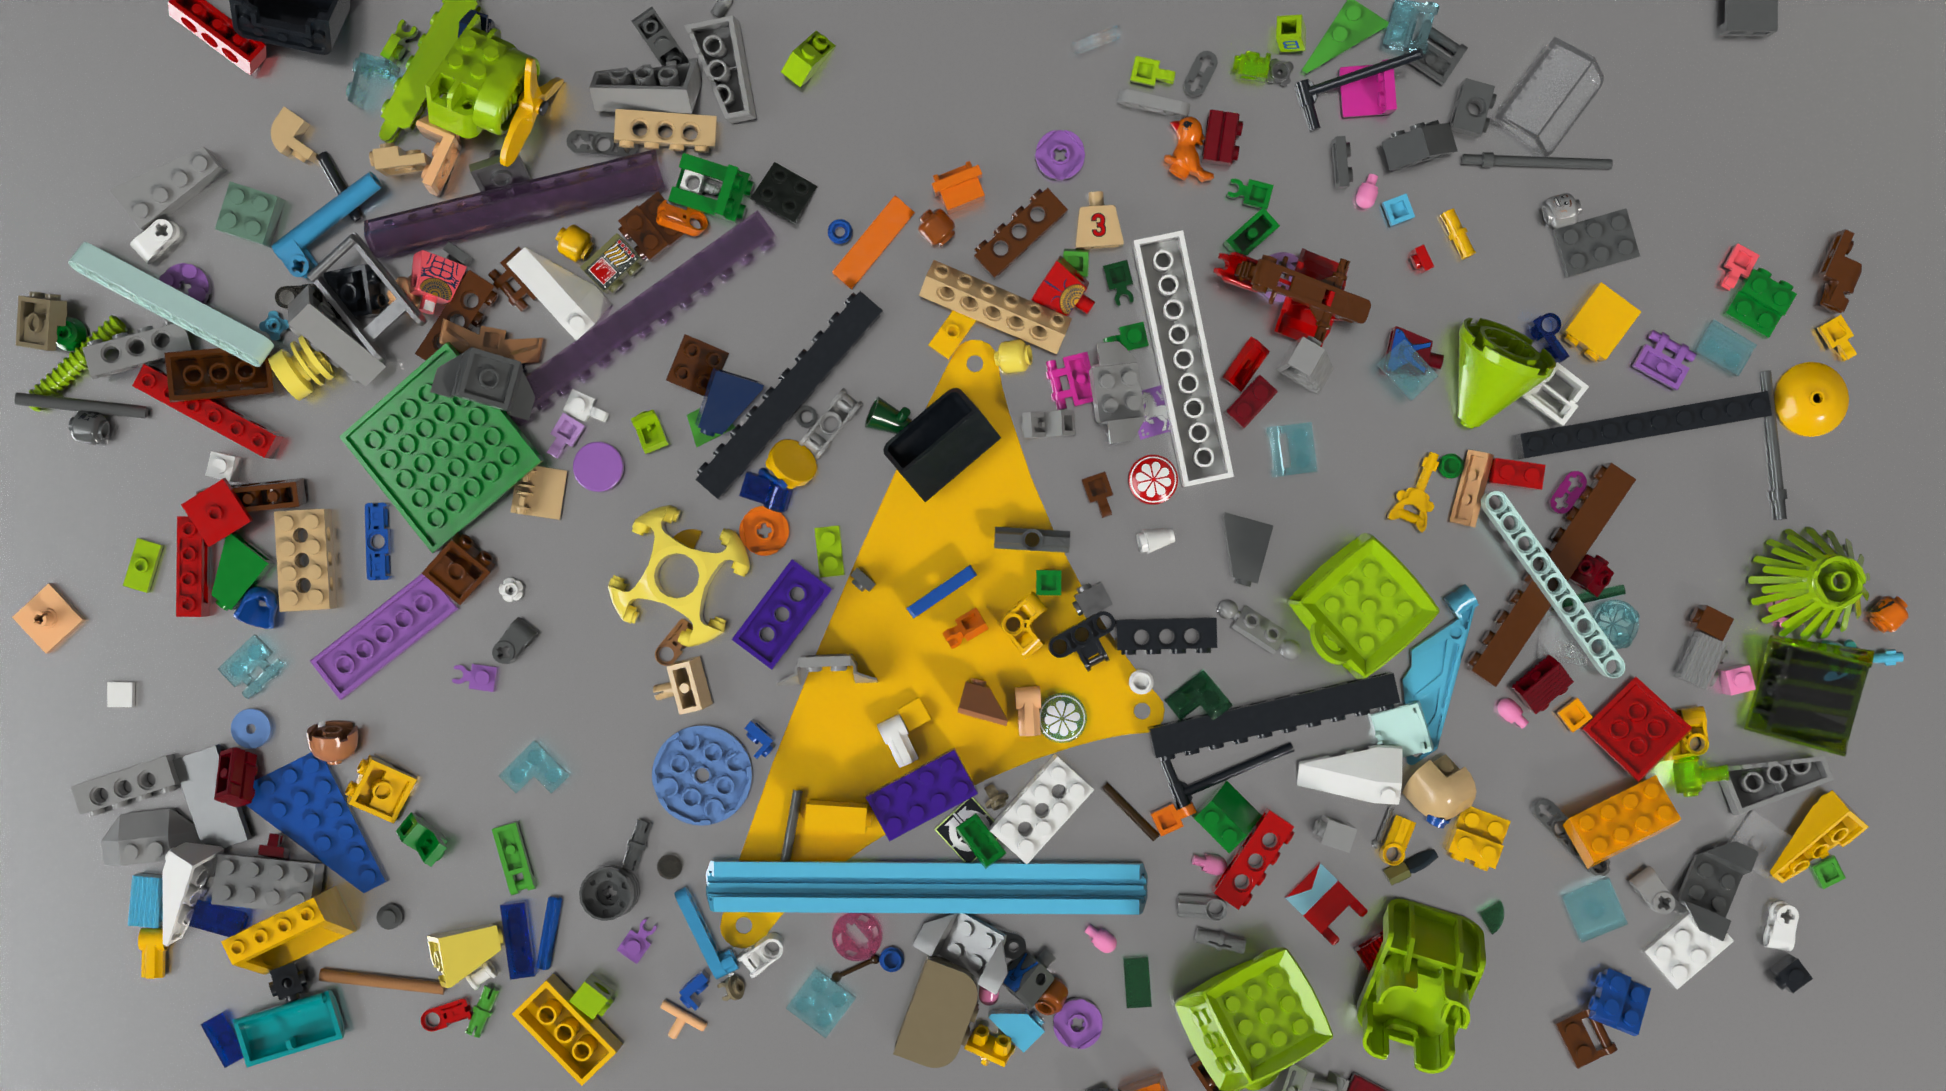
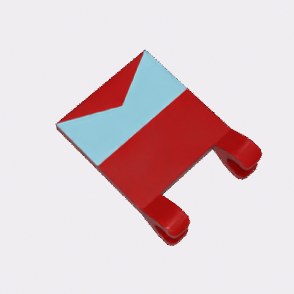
M1321 863L1285 897L1332 945H1336L1340 939L1328 926L1348 906L1360 917H1364L1368 912Z

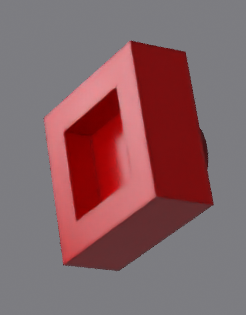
M1424 244L1411 251V262L1416 270H1420L1421 274L1434 268Z

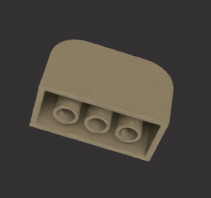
M927 955L897 1036L893 1055L929 1068H940L951 1063L956 1058L961 1045L966 1046L970 1036L969 1022H975L979 1011L976 977L967 969L952 963L942 956L935 955L931 957Z

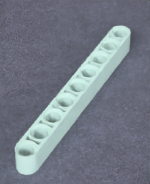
M83 242L68 261L75 271L255 367H260L274 348L271 340L264 335L88 242Z
M1500 491L1485 493L1481 499L1482 509L1602 676L1609 678L1621 677L1625 672L1624 660L1507 496ZM1493 495L1497 496L1500 500L1499 507L1495 510L1489 506V499ZM1507 516H1511L1514 520V526L1510 530L1506 529L1503 525V521ZM1523 536L1529 541V546L1524 551L1518 546V541ZM1537 557L1543 560V568L1539 571H1536L1533 567V561ZM1554 577L1558 581V587L1552 592L1549 590L1547 583L1550 578ZM1566 598H1569L1573 603L1572 609L1568 612H1565L1562 608V603ZM1583 618L1587 622V628L1584 632H1579L1577 623ZM1599 639L1602 643V648L1599 652L1595 653L1591 645L1594 640ZM1610 660H1614L1616 663V670L1613 673H1609L1606 669V665Z

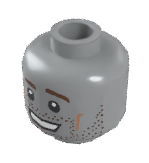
M1570 193L1552 196L1546 200V205L1542 207L1543 217L1546 224H1550L1555 229L1570 226L1578 221V214L1582 213V206L1579 199L1575 200Z

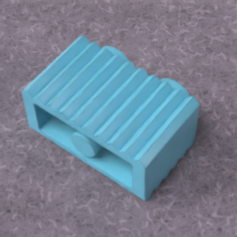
M144 873L132 875L128 926L148 928L163 926V875Z

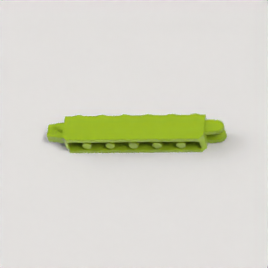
M442 0L444 4L439 12L436 11L430 20L431 27L427 34L424 33L418 41L419 48L415 56L411 55L405 66L407 69L405 74L395 82L393 87L395 92L391 99H387L381 108V112H383L381 117L385 119L381 130H379V137L385 143H395L403 130L406 132L415 131L417 120L422 118L427 109L425 85L457 41L459 22L463 16L471 9L478 12L482 11L479 0Z

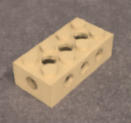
M331 509L275 511L274 522L280 612L337 608ZM303 529L308 533V538L305 542L300 536ZM304 554H307L309 557V564L307 566H304L302 563ZM306 579L311 583V588L308 592L303 587Z

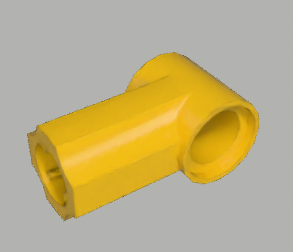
M1398 815L1394 816L1385 842L1379 850L1380 859L1384 863L1395 866L1403 862L1406 848L1416 825L1415 822ZM1390 847H1395L1398 851V856L1393 861L1388 860L1386 852Z
M141 928L138 936V947L142 950L141 977L146 979L165 977V955L169 947L163 945V928Z

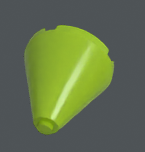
M1467 318L1459 330L1458 417L1461 419L1460 423L1471 429L1482 426L1550 377L1556 366L1555 359L1545 348L1539 353L1531 346L1534 341L1531 338L1508 326L1480 318L1477 324L1471 323L1472 318Z

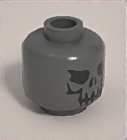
M79 411L69 421V431L72 432L74 440L81 443L97 445L102 440H105L109 434V422L106 421L105 416L101 413Z

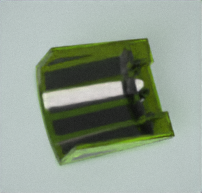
M1770 635L1744 729L1840 756H1846L1849 737L1869 668L1873 664L1874 651Z

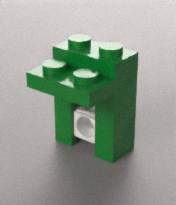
M683 153L679 164L681 172L676 187L672 186L668 201L671 204L683 208L688 207L730 223L737 224L739 219L743 220L747 205L743 204L746 195L750 196L754 187V181H751L752 176L749 173L740 171L736 166L729 164L727 167ZM693 177L699 178L700 185L698 188L691 190L687 187L689 179ZM706 179H710L723 184L721 188H719V185H714V183L710 184L706 181ZM702 193L717 195L718 199L715 200L702 196Z

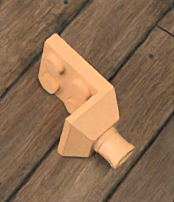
M427 115L418 119L415 125L423 137L436 142L432 151V162L430 165L425 166L421 178L429 193L440 197L462 150L461 136L429 123Z

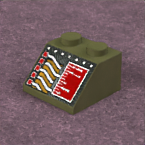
M616 233L580 268L603 292L608 294L610 291L615 293L624 284L622 280L626 276L635 275L642 268L640 263L644 260Z

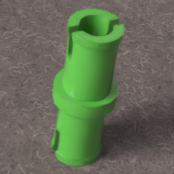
M484 985L477 1005L473 1006L472 1011L474 1013L465 1030V1033L471 1036L474 1031V1037L477 1038L481 1037L487 1018H490L493 1013L491 1009L499 993V990L494 987L490 993L491 986Z

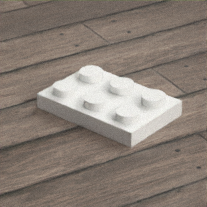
M1688 911L1643 951L1673 987L1678 990L1732 944L1734 940L1728 933L1724 941H1721L1700 931Z

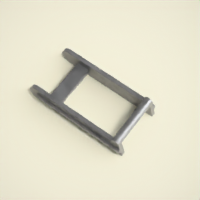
M356 232L349 235L307 274V277L317 286L371 355L381 363L387 357L375 340L404 313L408 312L412 319L420 326L427 323L420 310ZM353 246L396 298L365 328L321 276Z

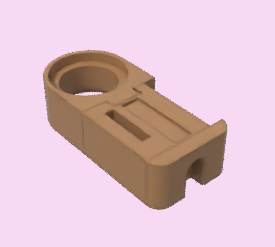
M681 619L657 647L655 658L659 664L664 666L671 665L684 652L681 648L684 649L686 646L678 642L682 630L686 631L687 628L693 630V625L686 619ZM663 647H669L673 650L674 657L671 661H663L660 658V650Z

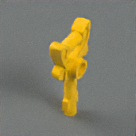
M1429 452L1428 457H1424L1421 464L1423 469L1416 487L1407 488L1406 491L1400 490L1396 493V499L1399 502L1389 511L1387 519L1395 520L1401 518L1413 523L1420 533L1425 531L1427 527V512L1434 510V504L1429 501L1430 497L1424 490L1432 471L1436 472L1439 462H1437L1438 454ZM1405 505H1414L1419 510V514L1403 508Z

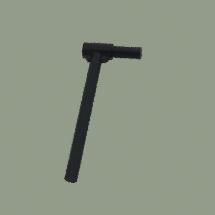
M1418 49L1316 85L1309 79L1296 82L1302 107L1305 108L1311 131L1321 128L1314 106L1318 98L1317 94L1423 59L1422 50Z
M1291 742L1191 785L1179 781L1171 760L1161 761L1179 809L1191 804L1193 794L1292 753L1294 748Z

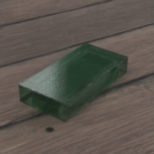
M1148 956L1123 957L1126 1007H1152Z

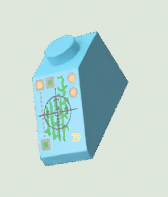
M992 1009L988 1013V1018L1006 1036L1010 1037L1011 1041L1023 1053L1045 1032L1043 1026L1045 1022L1036 1012L1031 1014L1028 1010Z

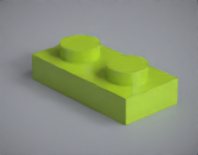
M840 525L814 528L820 578L845 575Z

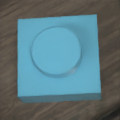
M1407 193L1382 203L1390 227L1415 217Z

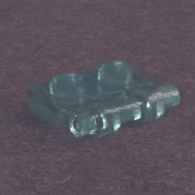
M255 634L228 658L218 670L234 687L244 682L248 687L242 691V695L246 699H250L254 694H258L263 690L262 686L266 682L279 675V670L285 664L279 658L270 664L266 659L273 652ZM260 666L264 672L256 679H253L250 674Z

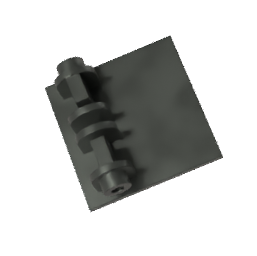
M774 162L750 199L755 201L756 205L760 204L769 209V212H774L776 216L779 215L788 220V223L796 224L801 216L800 213L818 186Z

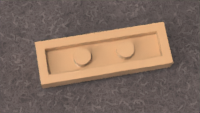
M1468 449L1449 522L1475 528L1494 455Z

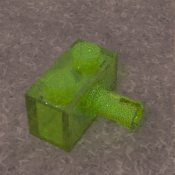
M1702 755L1684 757L1674 760L1672 763L1677 794L1683 793L1684 797L1698 796L1699 792L1703 791L1707 785V782L1730 780L1727 764L1704 767Z

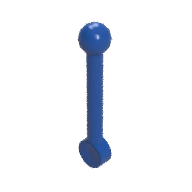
M766 468L759 470L758 474L760 477H767L778 484L783 490L787 487V484L782 479L779 480L768 473Z

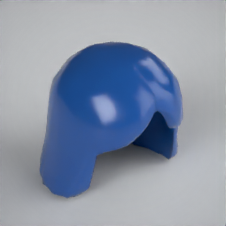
M253 587L243 596L239 607L233 614L234 618L255 627L273 629L278 598L268 588ZM259 602L266 603L267 606H260Z

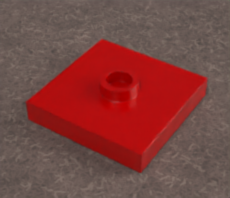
M226 478L221 479L181 504L208 547L253 521Z

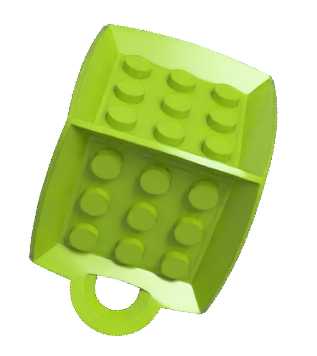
M1370 533L1359 535L1355 540L1328 559L1288 599L1290 607L1310 631L1311 642L1317 653L1329 663L1342 665L1356 679H1365L1384 666L1406 648L1439 614L1438 606L1414 575L1387 547Z
M1284 947L1266 950L1254 959L1214 976L1175 1002L1182 1025L1196 1054L1214 1083L1222 1091H1239L1244 1088L1252 1091L1263 1089L1271 1084L1282 1070L1304 1059L1333 1039L1331 1027L1312 986L1289 950Z

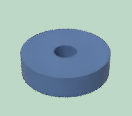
M250 708L239 712L231 723L233 739L238 745L248 749L265 745L273 733L271 718L266 712L257 708ZM250 724H253L256 728L254 733H251L248 729Z

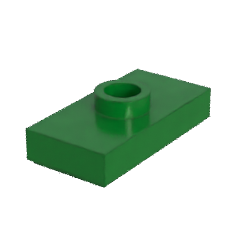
M976 813L956 827V831L985 869L1006 855V851Z

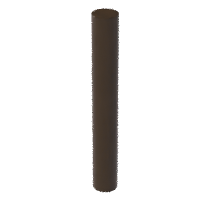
M1108 782L1100 788L1152 841L1159 837L1160 834Z

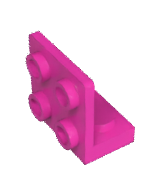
M1371 65L1341 67L1339 69V76ZM1394 69L1340 87L1342 116L1344 118L1393 114L1397 110Z

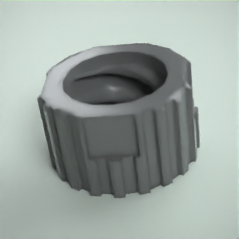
M808 405L800 407L795 414L796 422L804 428L813 427L818 419L817 411ZM809 411L812 413V420L810 422L802 421L801 415L803 412Z

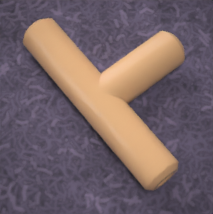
M664 1000L660 1006L661 1009L677 1017L668 1032V1036L672 1039L678 1037L685 1022L700 1031H704L707 1023L667 1000Z

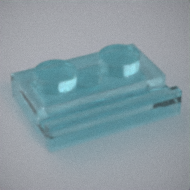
M1711 320L1708 329L1705 330L1693 352L1737 377L1742 372L1757 344L1716 320Z
M1405 339L1376 364L1409 401H1412L1438 377L1435 371Z

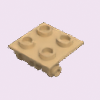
M540 466L534 468L514 485L511 513L560 520L567 471Z

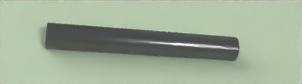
M793 789L781 861H791L803 793L801 790Z

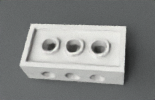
M1054 754L994 820L989 830L1022 861L1028 864L1089 797L1094 789L1062 759ZM1055 785H1063L1064 791L1061 795H1052V788ZM1039 803L1047 804V810L1044 814L1035 813V807ZM1022 822H1029L1031 824L1029 831L1026 833L1018 831V826Z

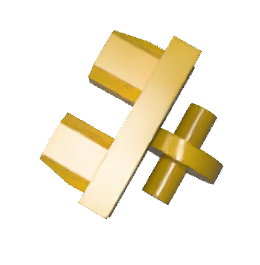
M979 1024L969 1037L964 1049L983 1057L981 1064L984 1066H988L990 1061L1005 1067L1011 1055L1014 1054L1016 1046L1011 1044L1010 1037L1002 1034L996 1038L989 1034L990 1030L988 1027Z

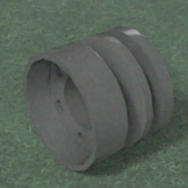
M618 865L605 866L589 873L582 881L579 890L580 903L584 911L592 918L601 921L614 920L630 912L637 904L639 884L634 874L628 869ZM613 888L614 891H617V895L611 898V894L607 893V889Z

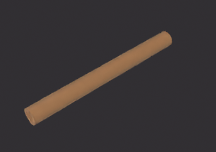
M322 968L319 973V981L441 995L445 993V987H442L438 981Z

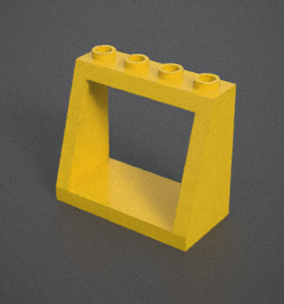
M334 886L284 912H279L221 941L232 965L266 975L270 973V970L287 965L357 931L337 887Z

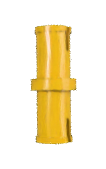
M1452 208L1442 213L1440 218H1442L1450 234L1448 238L1450 241L1453 240L1461 260L1474 255L1476 251L1466 234L1468 230L1466 227L1463 228L1455 209Z

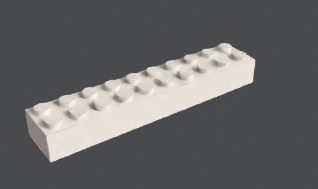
M1182 230L1134 240L1132 246L1182 488L1234 477L1184 232Z

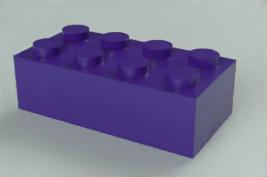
M954 747L866 795V799L890 842L978 794V790Z

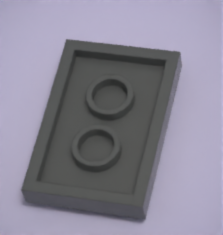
M1627 208L1580 221L1570 226L1553 229L1566 278L1640 256Z

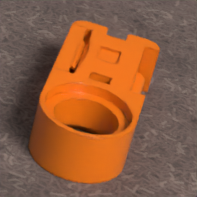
M664 200L658 207L656 222L661 226L691 236H699L708 226V220L702 212L688 207L684 210L667 204V200ZM690 219H696L700 223L701 228H694L690 223Z

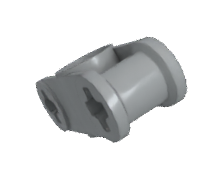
M845 388L836 395L828 409L799 442L800 446L804 445L816 454L815 458L817 459L824 454L833 439L863 405L861 401L857 402L848 395ZM842 400L845 401L847 404H849V405L851 406V408H849L847 405H845V404L842 402ZM828 417H834L838 421V426L834 430H827L824 427V421ZM813 439L816 443H818V444L820 445V447H818L817 445H815V444H814L812 441H810V440Z

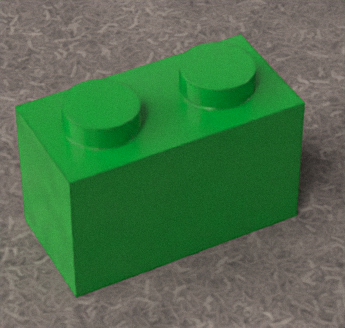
M1263 207L1223 244L1230 252H1238L1247 256L1275 232L1280 225Z

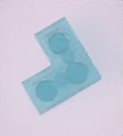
M536 740L499 775L515 793H518L535 777L551 794L570 776Z

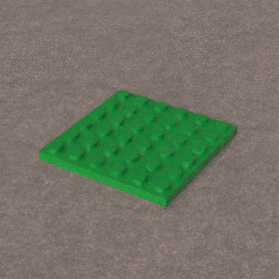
M450 342L445 343L339 436L432 554L442 548L456 533L462 531L544 461L506 411L456 396L448 398L430 392L437 368L460 355Z

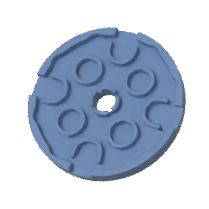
M709 725L691 726L673 734L659 749L652 768V783L660 804L676 819L692 825H711L731 817L745 802L752 785V765L744 746L731 733ZM705 768L709 772V779L706 782H700L696 779L695 774L698 769Z

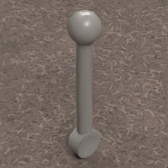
M1389 804V809L1379 834L1372 842V846L1375 849H1379L1382 846L1381 839L1396 807L1395 804Z

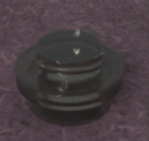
M673 854L662 856L657 864L658 873L665 879H674L679 876L682 871L680 858Z

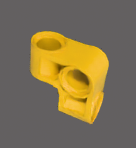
M1033 591L1022 598L1001 620L1002 629L1025 659L1029 658L1045 644L1034 629L1029 626L1043 613L1048 611ZM1008 618H1018L1020 624L1016 630L1011 631L1007 629L1006 621Z
M1703 706L1677 709L1676 713L1692 727V731L1661 761L1678 760L1684 757L1702 755L1707 752L1709 739L1707 718ZM1694 737H1698L1701 740V746L1697 750H1692L1690 747V741Z

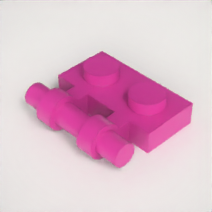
M1087 352L1063 357L1065 367L1060 369L1057 368L1056 360L1046 362L1048 369L1046 376L1047 380L1050 379L1053 390L1051 396L1052 400L1056 402L1057 411L1067 408L1065 399L1072 397L1074 406L1093 402L1089 376L1091 365ZM1067 375L1070 389L1063 391L1060 377Z

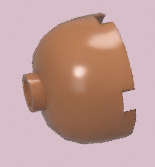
M325 721L324 727L318 728L317 723L307 730V742L310 751L316 758L327 762L329 765L342 763V760L349 758L355 752L358 745V727L356 725L353 728V723L349 721Z

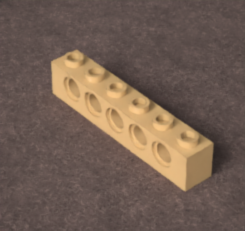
M933 260L919 296L1055 354L1058 353L1072 320L1070 317L936 260Z

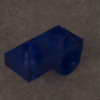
M1547 313L1534 318L1528 323L1531 336L1536 341L1540 340L1545 349L1553 356L1555 362L1560 363L1570 357L1555 336L1561 328V320L1556 314ZM1544 319H1549L1553 324L1550 332L1545 331L1542 327Z
M747 471L739 496L762 503L764 507L772 511L783 513L788 510L794 489L785 488L783 490L778 484L767 477Z

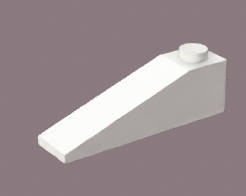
M527 247L520 250L506 263L576 341L612 305L594 284L578 277Z
M1373 745L1368 746L1369 749L1357 752H1354V750L1345 751L1346 754L1334 757L1327 755L1299 761L1297 786L1371 803L1399 805L1402 788V746Z
M185 842L175 848H171L165 855L166 862L163 868V945L169 946L183 938L196 912L193 906L200 897H204L207 891L204 885L209 875L211 877L215 876L217 854H223V847Z

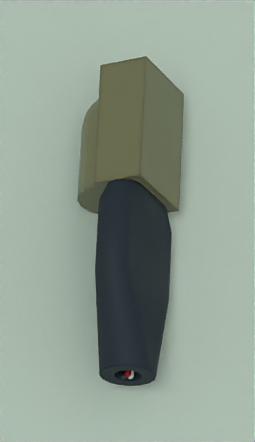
M1434 849L1418 853L1406 859L1405 862L1403 861L1399 865L1384 870V874L1392 886L1410 878L1411 873H1416L1429 866L1438 858V855Z

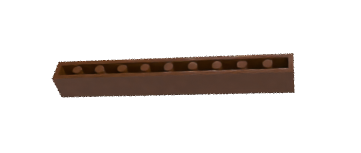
M1613 463L1601 464L1593 474L1595 480L1591 486L1587 485L1579 496L1581 501L1576 507L1573 506L1565 516L1567 521L1563 527L1559 526L1551 537L1554 541L1549 548H1544L1567 582L1636 481L1634 477ZM1540 557L1537 558L1539 563L1535 567L1536 571L1543 568V560ZM1528 572L1523 578L1525 583L1522 588H1517L1511 595L1509 601L1512 603L1508 609H1503L1497 616L1495 621L1498 624L1493 631L1489 630L1484 635L1481 641L1484 643L1479 652L1474 651L1467 662L1470 664L1467 670L1494 687H1497L1551 607V604ZM1554 577L1550 578L1547 583L1550 591L1553 592L1558 587V581Z

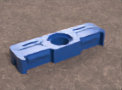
M388 503L365 504L366 570L368 580H389L392 578V576H388L390 574L389 555L387 556V554H391L390 529H387L388 509H386V506H390ZM377 534L382 535L385 540L384 546L380 549L372 545V538Z
M969 565L906 609L914 619L977 576L976 572Z

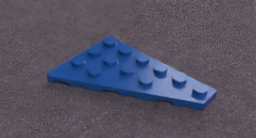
M311 752L254 781L255 796L252 802L246 806L358 890L365 893L388 881L351 806L347 802V798L331 766L327 762L319 760Z

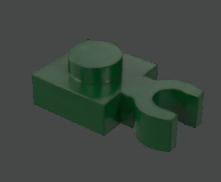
M1124 260L1104 265L1103 271L1108 291L1116 289L1114 297L1116 306L1121 305L1119 298L1122 295H1126L1129 303H1133V294L1127 290V286L1133 285L1128 261Z

